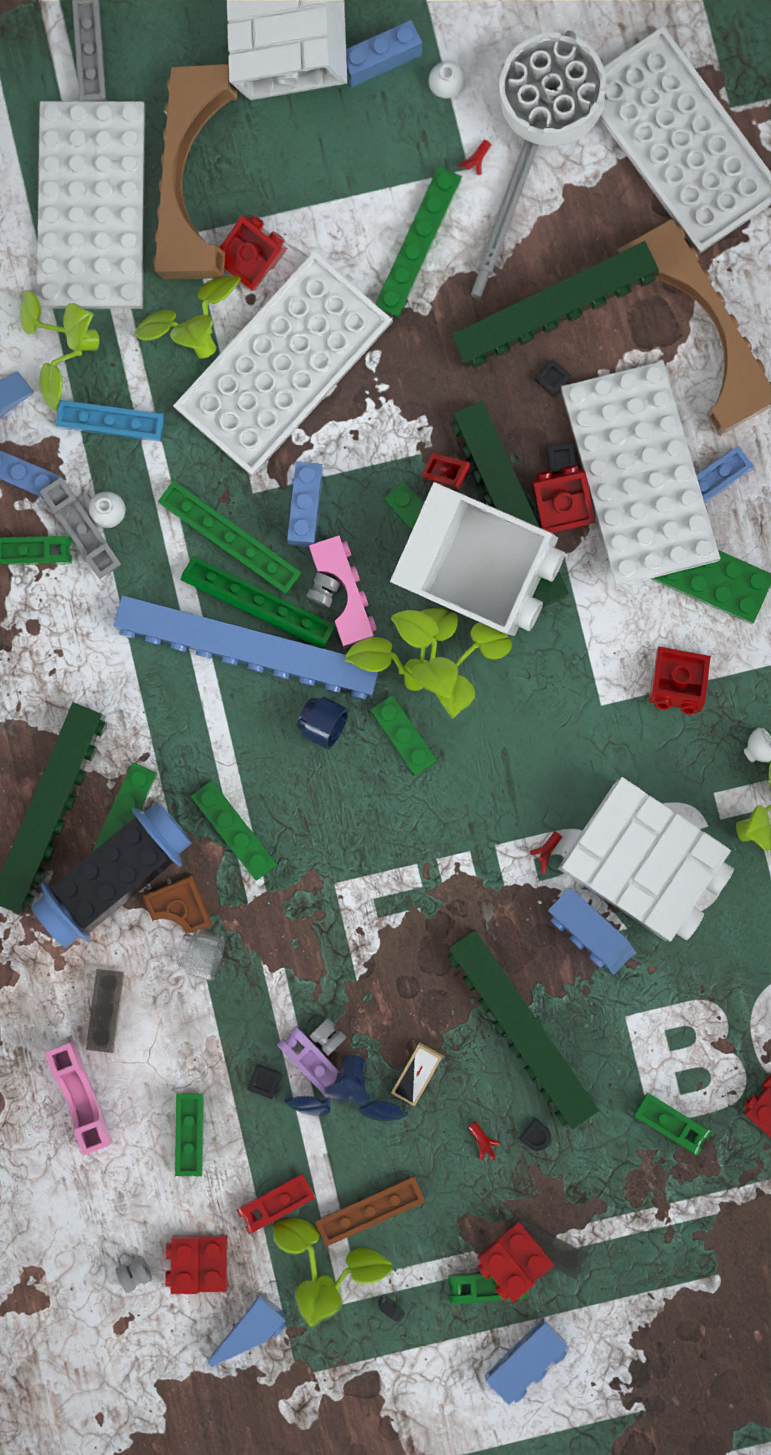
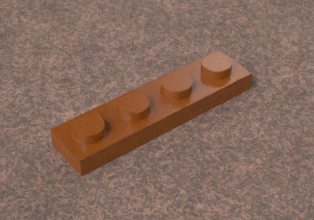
M413 1175L315 1220V1223L327 1247L425 1202V1198Z

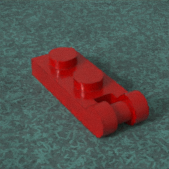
M301 1173L251 1202L242 1205L236 1211L239 1217L243 1216L247 1224L245 1228L251 1234L315 1199L316 1196L304 1174ZM257 1208H259L261 1214L263 1215V1217L259 1219H256L252 1212Z

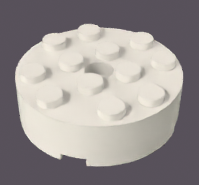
M556 32L543 33L528 38L509 54L500 75V102L505 120L519 136L538 145L559 146L576 141L593 128L603 111L606 85L603 64L597 53L579 38L573 39Z

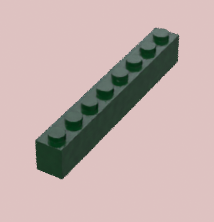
M643 241L452 334V337L466 367L472 366L477 368L487 362L486 358L494 354L497 357L502 356L511 350V346L519 342L521 345L527 344L535 339L534 335L542 331L544 333L552 332L559 327V323L567 319L571 322L582 317V312L590 308L597 310L607 304L606 300L614 296L622 298L632 292L631 288L639 284L644 287L653 283L656 280L655 277L659 275V269L646 241Z
M480 401L453 413V422L450 423L456 437L461 436L464 446H461L463 455L467 461H472L475 468L472 470L473 477L477 485L482 484L485 490V494H482L485 504L539 528L484 402ZM558 571L552 582L541 577L532 597L543 602L542 608L568 596L569 592L560 572Z
M72 702L0 874L1 907L18 914H24L25 910H30L35 898L32 895L34 887L41 884L45 875V871L42 870L46 860L50 861L54 854L56 846L52 844L56 835L60 836L64 830L66 821L63 818L67 810L71 811L74 806L76 796L73 794L77 785L81 786L86 777L85 765L87 761H92L96 753L95 741L98 736L102 737L106 729L105 715Z
M476 930L471 931L448 947L451 953L447 957L456 969L461 966L466 974L462 979L471 991L476 988L482 997L477 1001L486 1014L491 1011L497 1020L493 1024L501 1036L507 1034L511 1039L512 1043L508 1046L518 1059L521 1056L528 1064L524 1067L525 1071L532 1081L539 1080L543 1086L539 1091L548 1104L552 1101L558 1108L555 1115L563 1126L569 1124L574 1129L599 1111Z

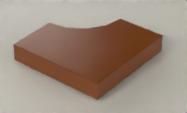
M193 875L143 895L152 921L159 919L172 920L182 926L187 935L213 925Z

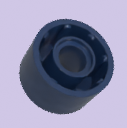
M322 697L320 700L311 698L301 711L297 722L298 729L303 731L304 738L329 750L336 743L346 725L349 709L326 697Z

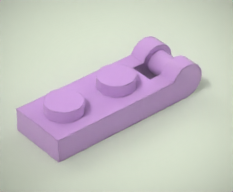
M296 1026L291 1030L292 1034L286 1040L282 1039L277 1046L327 1098L324 1094L325 1087L334 1084L337 1073L341 1072L305 1033ZM298 1042L305 1047L299 1054L293 1050V1047Z

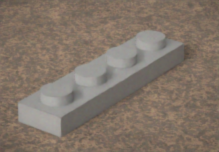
M72 0L80 102H107L99 0Z

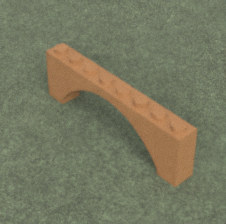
M229 64L171 67V74L167 80L169 99L165 106L167 124L163 131L165 149L161 156L163 173L162 179L159 181L161 198L160 204L157 207L159 223L158 230L155 232L157 248L156 255L153 258V267L155 273L165 280L222 278L224 275L225 252L217 245H209L193 226L184 203L183 172L189 150L198 133L221 107L230 100H237L238 89L229 82Z
M673 219L617 249L616 254L646 241L659 269V275L655 277L656 280L672 285L697 301L713 321L722 343L724 374L716 404L710 408L707 414L721 436L771 407V382L768 381L764 374L766 370L760 359H755L752 354L750 341L747 337H742L737 329L739 324L733 314L729 315L724 307L726 303L722 294L719 291L715 292L712 287L710 274L706 269L702 270L699 265L697 252L693 247L689 248L682 227L679 224L676 225Z

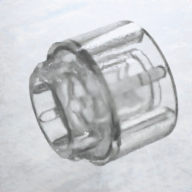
M197 929L194 933L187 932L182 937L179 945L177 965L185 969V974L213 981L219 971L223 958L225 936Z

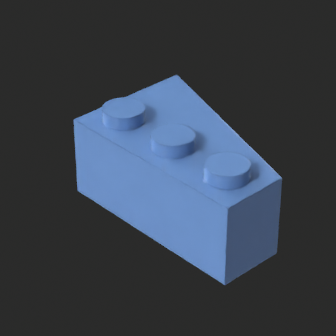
M571 887L548 910L553 917L550 921L561 932L566 929L572 935L569 939L580 950L585 947L591 953L589 958L598 967L604 966L613 975L635 953L630 942Z

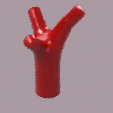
M483 139L476 151L468 159L460 162L459 166L461 168L466 166L467 170L476 166L477 175H481L482 160L490 149L491 143Z
M556 831L552 833L543 846L530 850L531 855L540 854L538 860L541 862L542 874H546L550 855L563 838Z
M477 1121L468 1126V1129L478 1144L479 1159H484L486 1151L490 1158L495 1160L496 1155L491 1146L498 1147L499 1141L487 1137Z

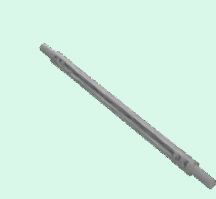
M568 30L565 36L575 39L576 33ZM524 140L477 268L479 273L471 292V296L475 298H481L488 276L493 273L538 144Z

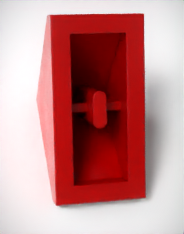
M432 453L421 477L459 493L469 473L470 464L466 461Z

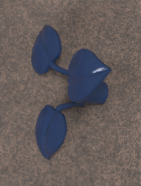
M356 1055L344 1056L341 1073H337L335 1083L324 1089V1094L327 1096L326 1099L320 1100L313 1096L284 1099V1103L292 1109L310 1116L328 1114L330 1107L327 1105L330 1104L332 1099L359 1105L363 1104L364 1106L359 1107V1112L376 1121H394L408 1115V1112H405L393 1103L386 1101L370 1102V1096L365 1090L366 1078L363 1077L365 1060Z

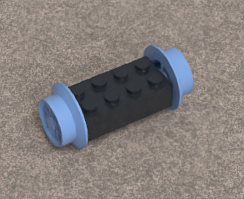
M159 802L155 803L146 812L135 807L132 808L137 819H132L52 887L45 882L41 884L44 896L31 906L32 911L50 935L64 948H67L78 938L91 942L92 937L89 931L91 932L174 862L179 867L182 866L180 853L190 846L192 841Z

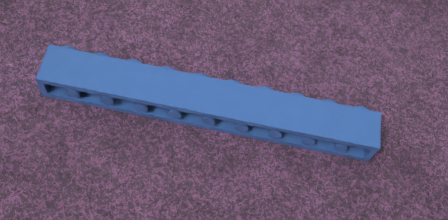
M123 595L113 625L117 630H120L119 635L133 639L135 635L145 637V642L154 645H160L161 641L171 644V649L186 652V648L196 650L197 656L211 659L212 655L222 657L221 662L234 666L241 662L248 664L247 669L263 673V669L274 671L273 676L288 680L290 675L299 678V683L308 686H314L316 682L325 685L324 689L331 692L340 693L341 689L350 691L351 697L366 700V696H373L379 672L365 671L349 662H345V654Z

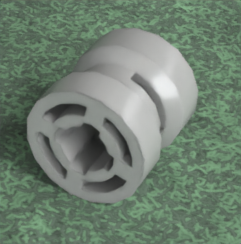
M317 572L314 578L315 584L313 588L308 590L306 598L321 606L330 608L333 601L332 595L338 591L341 583Z
M329 1018L309 1036L314 1042H319L322 1045V1050L327 1056L347 1038L342 1031H337L334 1028V1023Z
M142 1256L134 1258L129 1265L123 1264L115 1269L118 1280L126 1293L135 1290L136 1285L140 1283L146 1284L152 1281L151 1272Z

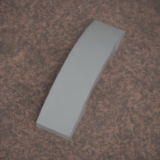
M62 477L39 491L99 579L122 565Z

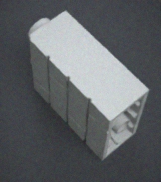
M227 0V20L229 21L228 51L230 52L229 82L248 99L255 100L347 84L344 0Z
M434 482L390 582L503 633L515 636L519 627L527 631L533 628L540 614L543 602L532 596L541 577L551 582L554 580L563 562L565 552L555 548L558 537L552 533Z
M623 777L615 781L557 868L664 941L670 942L676 934L685 940L691 937L704 917V913L694 907L705 889L717 895L726 885L734 871L733 867L724 862L731 852L730 849Z

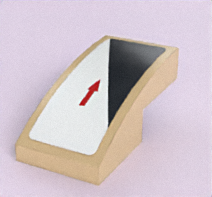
M419 1042L391 1093L415 1106L443 1055Z

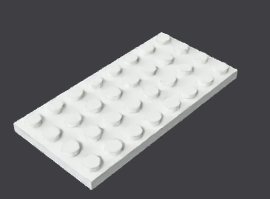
M664 26L603 67L606 85L605 102L600 120L675 223L682 227L686 238L698 254L771 205V172Z
M40 102L37 298L41 309H66L69 303H76L83 309H143L144 102Z
M313 252L173 406L253 477L391 325L392 319L316 252Z
M661 361L561 386L562 397L582 468L586 472L590 497L615 586L619 587L720 561V555L664 362Z

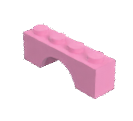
M336 536L309 545L317 572L337 579L344 586L348 595L344 612L335 620L343 648L351 647L365 638L374 637L373 632L377 631L373 616L367 617L364 607L369 605L364 591H358L356 582L360 581L356 567H350L347 557L351 556L347 541L341 542L340 536Z
M75 1041L45 1052L52 1075L62 1089L73 1120V1130L83 1156L109 1146L113 1140Z

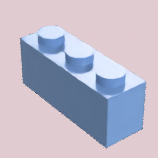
M412 21L405 22L346 49L347 79L351 87L422 56V41Z
M295 462L287 539L290 546L309 547V545L316 543L323 477L322 464Z
M542 1318L485 1374V1380L508 1405L513 1401L517 1403L527 1394L526 1388L533 1381L535 1383L541 1381L547 1374L546 1369L553 1362L557 1364L566 1356L567 1352L565 1350L568 1348V1345L556 1330Z

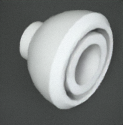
M444 61L432 68L428 82L430 89L435 95L441 98H452L462 91L465 78L463 71L457 64Z
M100 492L89 503V516L97 526L112 528L123 520L125 504L121 497L113 492Z
M758 727L752 732L748 739V746L744 749L745 755L752 763L756 760L771 762V735L764 728Z

